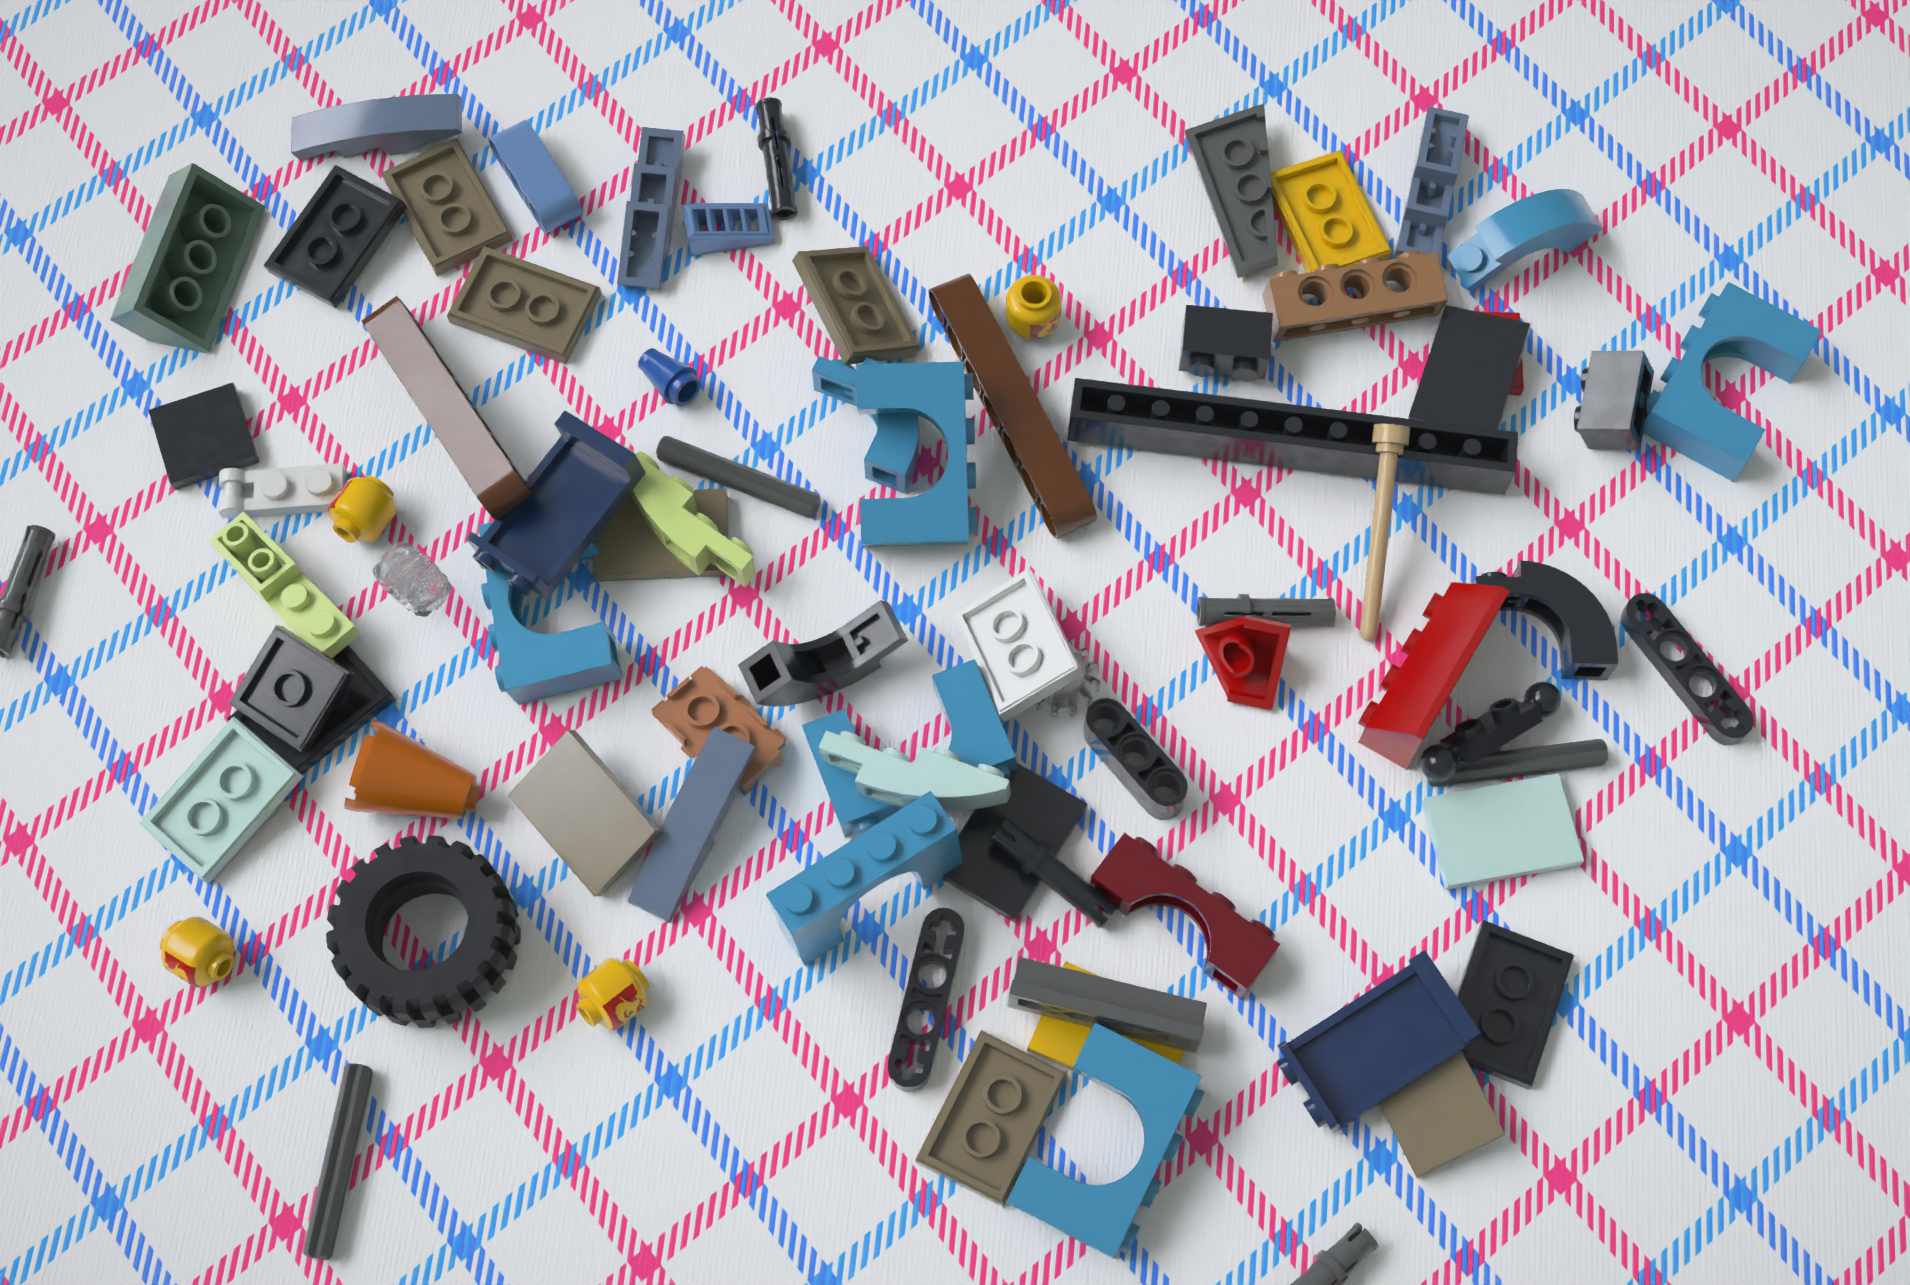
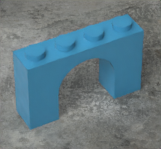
M1728 282L1720 296L1713 293L1710 294L1698 316L1705 319L1701 328L1692 324L1681 342L1679 348L1686 351L1682 360L1680 361L1672 357L1659 379L1667 383L1663 392L1660 393L1653 389L1647 399L1646 416L1648 417L1645 421L1643 434L1734 482L1766 429L1723 407L1711 397L1702 380V364L1720 357L1739 358L1791 383L1806 361L1822 330Z
M964 361L856 364L858 415L904 413L920 416L931 422L939 430L948 450V463L945 472L937 484L927 492L908 498L860 499L862 547L968 544L969 534L978 533L977 507H968V489H976V463L967 462L966 445L975 444L974 418H966L965 400H974L973 373H964Z
M493 522L478 525L480 537L483 536ZM597 537L577 562L600 555ZM499 568L495 573L485 569L487 583H483L481 589L486 607L489 610L492 609L494 623L488 625V633L492 647L495 651L498 650L501 665L495 666V676L501 692H507L518 705L623 679L616 637L605 622L556 634L533 632L525 628L522 621L521 609L525 594L514 588L507 581L509 575Z
M975 659L932 675L934 691L951 730V741L948 750L960 756V762L976 768L979 764L990 765L1005 774V779H1009L1011 777L1010 771L1017 769L1016 756ZM846 709L802 725L844 837L853 834L857 837L903 808L859 795L855 784L857 774L823 762L819 745L826 731L840 735L841 731L855 734Z
M930 790L768 892L766 897L777 923L803 965L806 966L844 941L840 929L842 917L856 901L873 888L895 876L912 872L923 890L941 880L945 873L963 863L957 828Z
M1095 1022L1073 1066V1071L1119 1094L1133 1106L1141 1120L1144 1133V1143L1140 1159L1135 1167L1121 1179L1103 1185H1089L1073 1180L1028 1157L1011 1191L1007 1204L1114 1259L1118 1250L1128 1254L1140 1229V1226L1132 1223L1140 1204L1150 1208L1162 1181L1154 1177L1162 1159L1169 1163L1172 1162L1184 1137L1175 1132L1183 1114L1193 1118L1205 1091L1197 1088L1202 1076Z

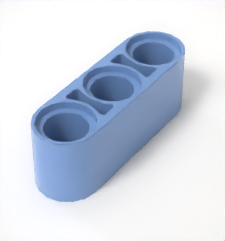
M526 119L488 138L496 159L545 234L583 215L581 205L574 191Z

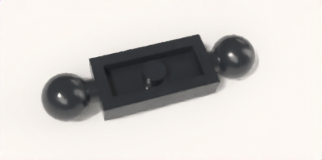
M1536 682L1526 690L1522 702L1517 701L1515 698H1504L1491 704L1490 710L1478 718L1459 723L1455 727V732L1439 741L1440 744L1429 746L1423 751L1420 757L1422 773L1430 780L1445 781L1454 775L1459 761L1474 764L1543 722L1542 718L1554 715L1561 705L1559 690L1549 682Z

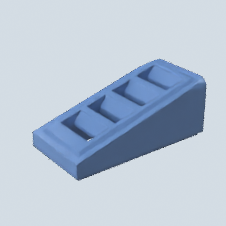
M694 203L683 205L691 256L775 243L768 203ZM751 218H758L760 231L751 230ZM741 220L743 231H734L733 221ZM725 223L726 231H717L716 224ZM708 225L709 231H700L699 226Z

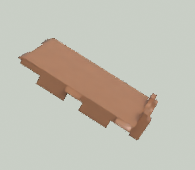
M701 666L690 675L692 679L688 676L667 694L668 699L666 701L662 699L651 709L652 715L683 745L680 749L689 758H697L714 726L754 745L756 754L737 786H740L741 790L748 794L762 774L774 766L778 767L784 761L780 749L786 745L785 741L787 738L777 728L772 730L769 724L751 707L752 704L742 694L739 696L720 676L717 677L707 666Z

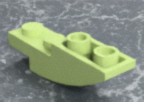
M639 451L636 456L646 473L631 491V495L650 529L680 562L698 576L711 563L746 587L756 575L752 550L740 539L732 537L729 540L720 534L712 520L702 513H698L693 488L679 476L674 475L670 478L661 472L658 464L649 455Z
M244 511L208 539L228 564L294 634L326 655L333 658L360 635L355 625L300 571L296 563Z

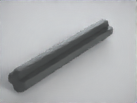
M663 436L657 446L656 454L660 461L807 518H813L820 507L821 499L818 493L673 437Z
M1602 739L1490 753L1474 764L1459 761L1454 775L1445 781H1433L1428 778L1427 781L1430 786L1438 787L1603 766L1608 761L1609 756L1606 742Z
M349 1063L344 1068L303 1248V1254L311 1259L329 1260L333 1254L373 1075L372 1069L363 1064Z

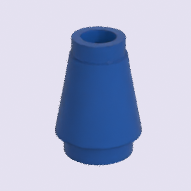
M655 348L646 350L639 358L638 368L668 404L685 406L697 396L701 387V381L697 377V372L694 368L659 352Z

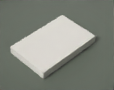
M1030 568L953 614L971 656L978 665L998 715L1005 722L1084 675L1035 574Z

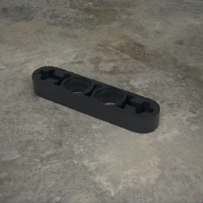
M1650 593L1634 595L1627 602L1621 613V624L1625 631L1714 741L1722 745L1740 743L1752 730L1754 724L1753 714L1749 707L1662 600ZM1648 610L1652 614L1649 621L1647 619L1639 621L1635 617L1637 611L1642 613ZM1661 627H1664L1665 630L1652 640L1650 635L1653 631L1657 632ZM1665 641L1677 643L1683 650V659L1679 661L1667 659L1661 652V643ZM1700 676L1708 680L1712 686V694L1707 697L1696 695L1689 687L1690 678ZM1720 697L1723 703L1719 707L1716 706L1710 712L1708 707ZM1731 717H1735L1739 722L1735 728L1731 726L1727 729L1721 724L1724 718L1729 719Z
M950 908L932 910L926 915L920 931L888 1059L890 1081L897 1089L904 1092H915L922 1089L928 1083L931 1076L964 941V922L962 917ZM942 921L950 922V930L957 932L956 935H947L943 947V954H952L951 959L939 953H923L925 948L934 952L937 936L936 932L930 929L931 927H939ZM936 964L945 971L946 979L940 987L927 988L921 984L918 974L924 966ZM926 1010L930 1012L935 1020L933 1029L926 1034L912 1032L908 1028L907 1019L913 1011ZM902 1039L914 1045H930L929 1051L919 1047L916 1062L917 1067L923 1069L921 1074L913 1073L911 1080L903 1079L902 1070L896 1068L897 1063L905 1064L907 1062L910 1045H900Z

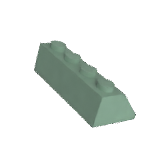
M194 163L170 174L110 321L150 342L201 353L210 352L266 206Z

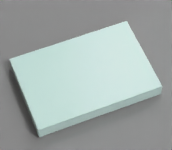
M233 716L143 817L139 824L202 881L210 884L304 776L245 724Z
M1559 773L1425 797L1421 802L1445 890L1580 866L1584 862Z

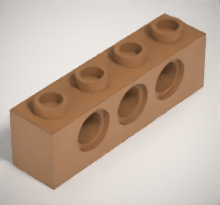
M1420 250L1402 253L1396 259L1383 261L1379 257H1369L1358 261L1355 265L1339 267L1338 264H1326L1316 268L1314 272L1298 274L1294 270L1283 271L1275 274L1268 280L1262 294L1266 312L1273 313V342L1438 316L1448 301L1437 252L1423 254ZM1386 282H1398L1403 287L1404 292L1391 290ZM1355 288L1362 294L1363 298L1353 299L1346 294L1344 289ZM1306 294L1314 295L1320 300L1321 305H1309L1302 296Z

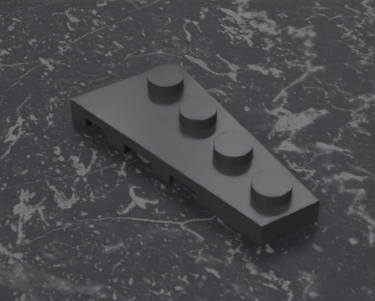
M1264 103L1184 130L1187 144L1237 278L1278 265Z

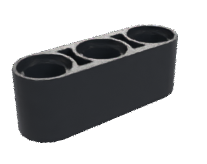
M1100 698L1094 701L1087 709L1083 729L1084 739L1088 746L1149 815L1159 820H1170L1176 817L1183 808L1188 791V783L1184 774L1122 704L1111 698ZM1105 718L1114 722L1117 728L1110 732H1104L1097 729L1093 723L1098 719ZM1129 752H1136L1144 756L1147 762L1141 766H1133L1128 764L1123 756ZM1159 786L1170 787L1174 790L1177 797L1171 801H1164L1159 799L1153 790Z

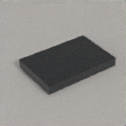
M335 165L263 266L274 276L336 309L407 209V206L400 198Z
M1445 305L1408 419L1499 430L1529 336L1530 323Z
M347 645L333 659L353 671L355 675L308 752L299 751L239 710L235 711L227 719L230 721L233 716L239 719L303 775L392 704L395 698L351 647Z
M1017 762V769L1010 771L1011 777L1008 779L1010 780L1011 791L1008 802L974 810L958 835L963 863L945 873L942 878L945 882L1014 923L1020 917L1040 885L1041 880L1031 872L1028 875L1019 869L1021 864L995 843L988 840L994 830H999L1011 841L1013 840L1009 834L998 826L1008 816L1011 818V821L1038 843L1042 840L1050 846L1048 851L1057 857L1088 806L1086 802Z
M1483 920L1480 923L1456 994L1482 1033L1481 1040L1462 1051L1470 1067L1525 1089L1532 1087L1574 957L1573 954Z

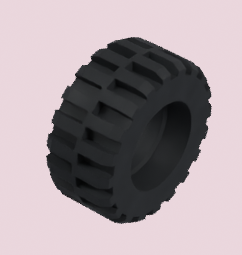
M415 835L403 837L400 839L401 846L391 849L385 843L374 849L377 857L369 863H366L361 858L351 868L356 875L350 883L346 880H341L335 891L341 899L340 904L329 906L326 919L333 926V930H329L326 933L327 948L334 954L331 962L336 973L344 980L345 985L369 1010L379 1017L385 1015L392 1023L407 1026L412 1021L419 1028H434L438 1019H444L450 1025L461 1021L462 1016L460 1012L468 1007H471L475 1013L487 1005L482 997L490 990L498 994L506 984L502 974L505 969H514L518 956L513 948L514 945L521 942V929L516 922L519 914L516 904L500 875L496 873L491 863L482 854L475 855L470 846L457 840L452 845H449L443 836L429 835L426 839V844H421ZM427 894H445L458 899L463 904L468 915L467 927L460 945L446 960L431 968L417 971L401 970L389 963L383 953V937L390 919L399 908L410 900Z

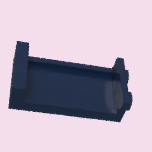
M566 410L554 423L561 437L525 481L533 495L497 521L494 520L482 537L473 532H470L466 537L467 542L475 550L472 558L491 573H495L499 568L509 575L507 581L526 596H529L534 591L546 600L553 594L646 473L635 453Z
M1425 950L1408 960L1410 965L1290 1042L1283 1041L1277 1045L1283 1057L1278 1059L1276 1063L1291 1086L1299 1081L1310 1096L1308 1100L1303 1102V1105L1318 1128L1327 1123L1330 1129L1336 1133L1482 1039L1481 1031Z

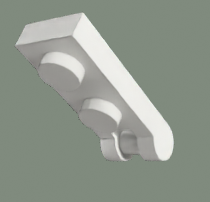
M343 463L246 471L238 468L222 469L219 472V487L223 489V497L218 501V514L223 518L234 519L243 511L250 518L328 512L330 503L347 482V470ZM254 490L253 498L243 499L242 491Z

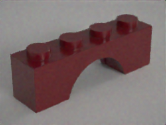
M1124 832L1091 875L1090 885L1109 900L1118 904L1116 909L1125 916L1149 906H1166L1177 909L1190 917L1200 929L1205 940L1206 962L1203 972L1243 1000L1273 959L1280 946V943L1274 940L1275 934L1263 923L1257 920L1249 922L1236 913L1235 905L1224 895L1218 892L1210 894L1197 885V878L1185 867L1179 864H1174L1172 867L1158 857V850L1150 842L1138 836L1133 839Z

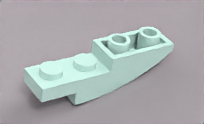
M826 731L819 745L823 762L857 774L855 784L859 795L883 803L905 807L931 790L944 811H961L1007 803L1011 795L1010 780L1004 778L1005 774L1002 771L986 764H979L976 768L960 762V756L945 748L935 747L934 751L921 747L913 764L909 762L910 758L906 754L887 747L883 749V752L866 746L867 742L863 738L847 731H841L840 735Z

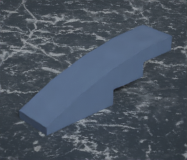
M426 94L370 99L292 117L291 153L300 161L334 150L348 158L380 147L388 154L393 155L462 133V97L459 94Z
M1428 106L1394 259L1402 253L1413 250H1420L1423 254L1437 252L1439 259L1454 185L1459 172L1469 115Z
M642 127L638 163H634L630 201L626 202L617 278L618 286L661 289L680 183L686 136L684 131Z
M715 726L713 727L661 826L663 831L654 840L627 900L628 903L668 923L671 922L715 843L713 837L736 798L734 791L756 754L754 745Z

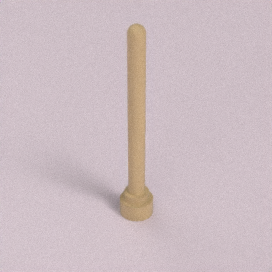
M1374 424L1372 443L1376 444V452L1380 453L1360 623V636L1365 641L1374 640L1378 634L1398 455H1403L1404 446L1409 445L1410 427L1402 425Z

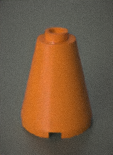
M377 720L371 722V729L376 735L374 737L366 734L363 739L349 781V786L355 787V800L345 797L344 809L353 812L462 819L465 811L474 813L482 786L474 784L476 774L384 722Z

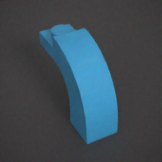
M1571 189L1548 190L1516 201L1490 215L1474 226L1477 230L1476 234L1447 254V257L1466 289L1474 292L1519 259L1547 248H1557L1569 254L1601 231L1603 227L1582 194Z
M818 356L812 368L814 390L857 407V380L854 367L850 364L844 365L841 359L829 360ZM868 357L863 362V364H880ZM904 413L868 414L874 421L877 432L864 458L865 479L905 494L913 479L919 459L918 416Z

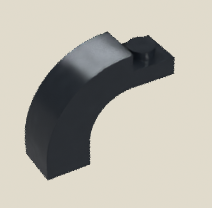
M1520 560L1511 577H1507L1503 572H1487L1481 576H1475L1472 584L1502 586L1510 591L1499 611H1519L1530 614L1541 620L1552 631L1559 646L1562 679L1608 680L1618 666L1617 642L1610 618L1596 596L1576 578L1555 567Z
M880 600L828 635L799 644H788L772 640L738 664L756 704L772 707L790 706L824 697L865 678L882 667L879 662L881 659L909 640L890 603Z

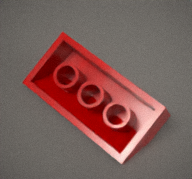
M1451 582L1443 596L1436 592L1434 593L1422 614L1429 621L1423 631L1416 628L1412 630L1401 649V652L1408 655L1401 668L1392 664L1379 686L1386 691L1379 704L1371 700L1357 724L1364 727V731L1358 743L1407 770L1509 594V590L1502 586Z

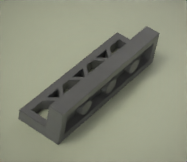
M1019 957L1008 998L1009 1008L1090 1028L1096 1022L1119 1035L1191 1053H1196L1201 1043L1204 1030L1203 1021L1207 1007L1206 1002Z

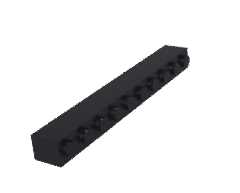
M1075 378L1067 441L1377 479L1380 453L1376 452V444L1372 443L1374 424H1394L1410 427L1409 445L1404 446L1403 455H1398L1396 482L1505 495L1516 473L1518 432Z

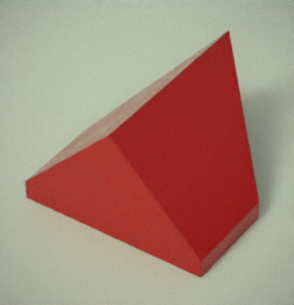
M1242 616L1194 630L1227 696V701L1272 710L1291 624Z

